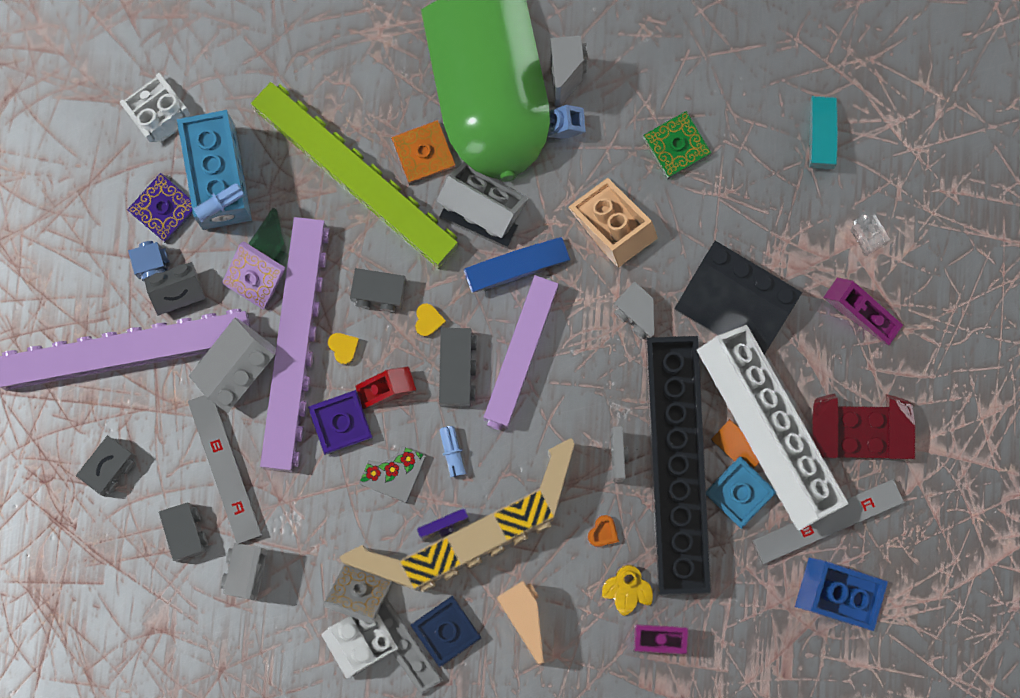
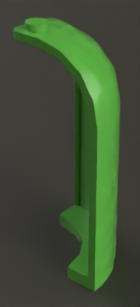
M437 0L421 9L443 123L449 141L460 158L476 172L490 178L500 179L503 182L512 181L537 160L546 143L550 125L549 102L527 1Z

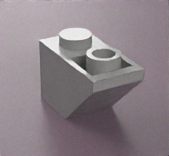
M634 281L614 302V314L622 322L628 321L634 327L632 329L633 332L640 339L644 340V338L654 337L655 334L653 298Z

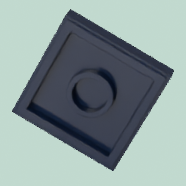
M453 595L410 625L439 668L482 639Z

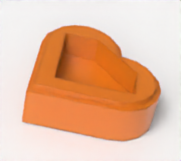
M602 515L598 517L595 522V528L589 531L588 541L592 546L602 547L619 542L615 523L610 516Z

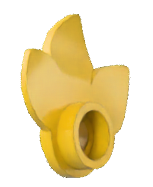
M624 565L619 568L616 576L607 579L602 587V597L605 599L614 598L616 608L622 616L630 614L637 606V603L651 605L653 601L651 585L642 579L640 570L634 565ZM627 574H631L634 579L631 582H626L624 577Z

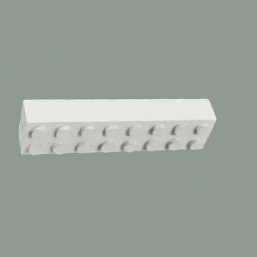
M745 325L716 336L697 349L703 364L714 380L727 407L732 412L740 430L746 437L753 453L756 455L797 530L799 531L848 504L847 500L749 327Z

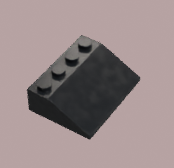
M715 240L674 310L717 336L747 325L765 355L803 292Z

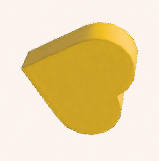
M425 303L417 308L418 321L415 328L421 337L431 336L446 323V320L431 304Z
M341 333L332 334L328 339V346L334 352L336 361L341 365L350 364L355 357L359 338Z

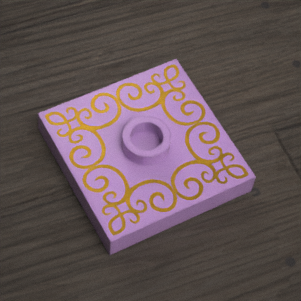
M243 241L238 246L222 284L264 310L274 294L285 267Z

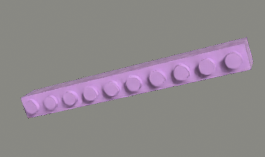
M294 217L260 463V467L266 470L293 473L294 467L299 466L300 452H297L296 449L297 442H301L303 438V427L300 426L301 416L305 417L307 402L303 401L304 391L308 392L310 377L306 376L307 367H311L313 363V352L310 351L311 342H315L317 327H313L314 317L319 316L320 302H316L317 292H322L323 277H320V270L325 268L326 253H323L324 243L329 242L330 229L326 228L324 220Z
M231 309L226 311V315L217 316L216 313L202 315V319L194 321L191 318H183L177 320V324L172 325L156 323L151 325V329L142 330L141 327L127 329V333L117 335V332H107L102 334V338L81 337L77 339V342L67 344V341L52 343V347L43 349L42 346H32L27 348V352L5 351L0 356V388L6 391L205 354L235 317L250 327L249 315L246 311H241V309Z

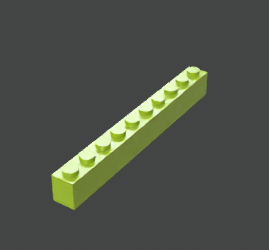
M270 82L251 102L253 110L437 269H440L459 248L456 241L458 237L448 228L445 230L437 225L439 221L431 213L427 212L424 214L419 210V203L411 196L404 197L400 193L401 188L392 180L387 182L381 177L383 173L374 164L368 166L363 161L364 156L358 150L347 148L344 145L346 141L338 133L334 132L331 134L326 130V123L318 116L311 117L307 113L308 108L299 100L294 102L288 97L290 93L282 85L275 86Z

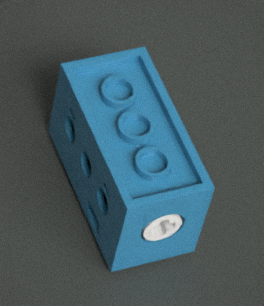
M223 110L177 119L193 216L202 230L252 221L236 127L228 111ZM233 184H238L244 196L225 207L224 212L220 210L201 222L193 208L212 198L213 193L217 195Z

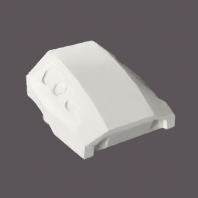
M160 73L155 75L156 78L127 99L119 101L150 143L164 141L178 131L177 119L186 118L190 114Z

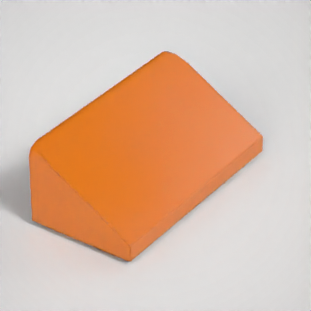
M730 419L711 438L733 461L740 456L753 469L759 464L743 432Z

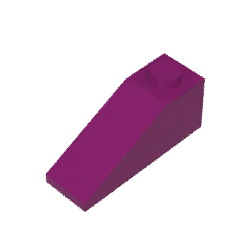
M837 277L823 297L841 314L886 345L891 344L903 326L902 323L852 280Z

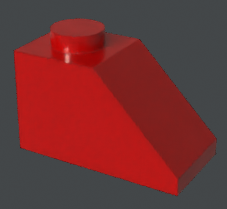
M409 366L385 370L355 385L363 409L402 398L416 391Z

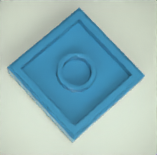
M740 456L706 490V495L741 529L776 494V491Z

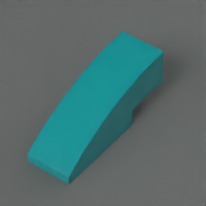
M811 97L809 168L834 169L837 165V98Z

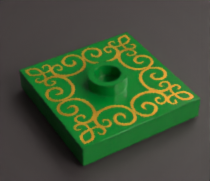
M687 111L643 135L645 142L667 179L711 155L710 149Z

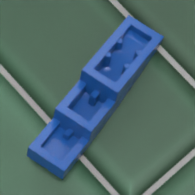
M559 237L467 267L463 271L471 293L511 283L521 277L565 264L570 261V257L563 238Z

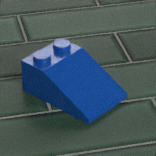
M809 557L795 607L874 631L888 581Z

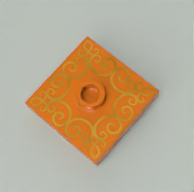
M438 120L391 137L409 184L456 167Z

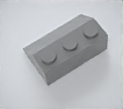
M581 35L550 38V65L555 108L562 106L582 82L583 73L587 72V44L582 43Z
M463 162L448 176L437 202L441 203L446 210L462 215L467 222L483 227L490 235L502 238L509 231L529 198L494 178L476 172L467 163Z
M235 317L195 366L189 377L210 401L229 413L275 356L276 347Z

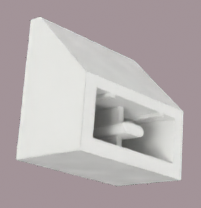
M378 614L373 624L349 616L332 625L321 634L346 679L363 671L398 649Z

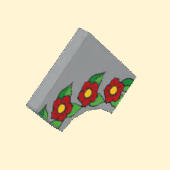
M402 446L398 453L389 460L380 462L369 460L359 484L407 504L426 456Z

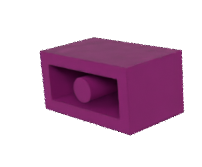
M634 625L633 652L687 654L688 628Z

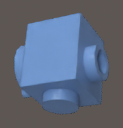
M564 105L549 111L550 125L547 137L567 139L586 132L583 108Z
M146 241L140 243L138 248L128 250L134 274L139 279L142 278V281H145V278L155 273H162L168 270L166 263L170 262L167 250L162 248L158 242Z

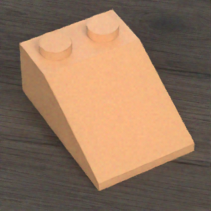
M606 178L569 206V210L603 253L618 268L658 239L653 222L609 178Z
M522 581L498 596L497 600L534 659L540 665L543 663L538 607L535 600L538 598V594L531 583L525 585Z

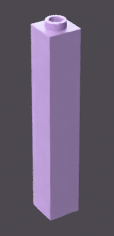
M534 275L483 417L484 421L488 422L487 426L501 431L502 427L506 429L509 427L554 302L559 283Z

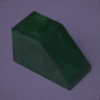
M272 208L249 242V245L281 265L287 256L285 252L287 246L280 214L277 209Z

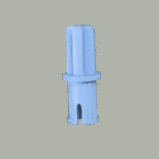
M233 184L217 195L213 193L212 198L194 207L193 210L200 221L203 222L220 210L224 212L225 207L244 196L243 191L238 184Z
M453 426L441 428L440 435L445 451L442 454L446 456L450 478L466 474L460 453L463 450L459 449L455 428Z

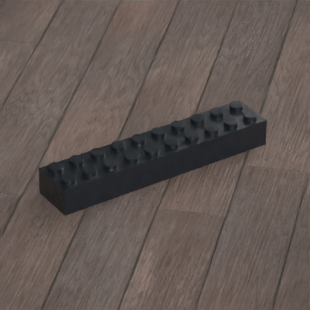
M698 336L650 337L646 339L645 346L657 596L706 595L711 593L700 364L697 349H699Z

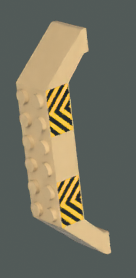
M570 438L548 450L550 461L539 490L400 561L369 552L364 545H361L339 556L342 563L415 591L421 589L424 593L436 587L435 582L444 577L448 581L460 574L459 569L465 566L471 569L481 564L482 557L488 554L491 557H495L506 551L504 546L512 542L516 546L528 539L527 534L535 530L539 534L551 528V522L554 521L574 450V442Z

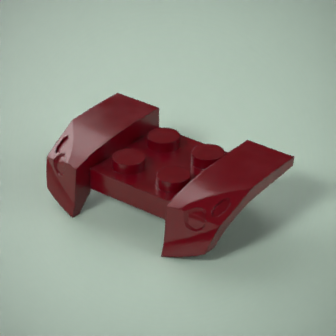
M835 393L816 398L813 404L812 440L822 458L915 459V419L912 404L906 399L886 394L887 407L838 406V397Z

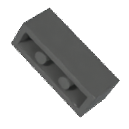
M441 328L440 407H470V401H475L476 386L471 385V375L476 376V360H471L472 350H476L477 335H472L471 328Z

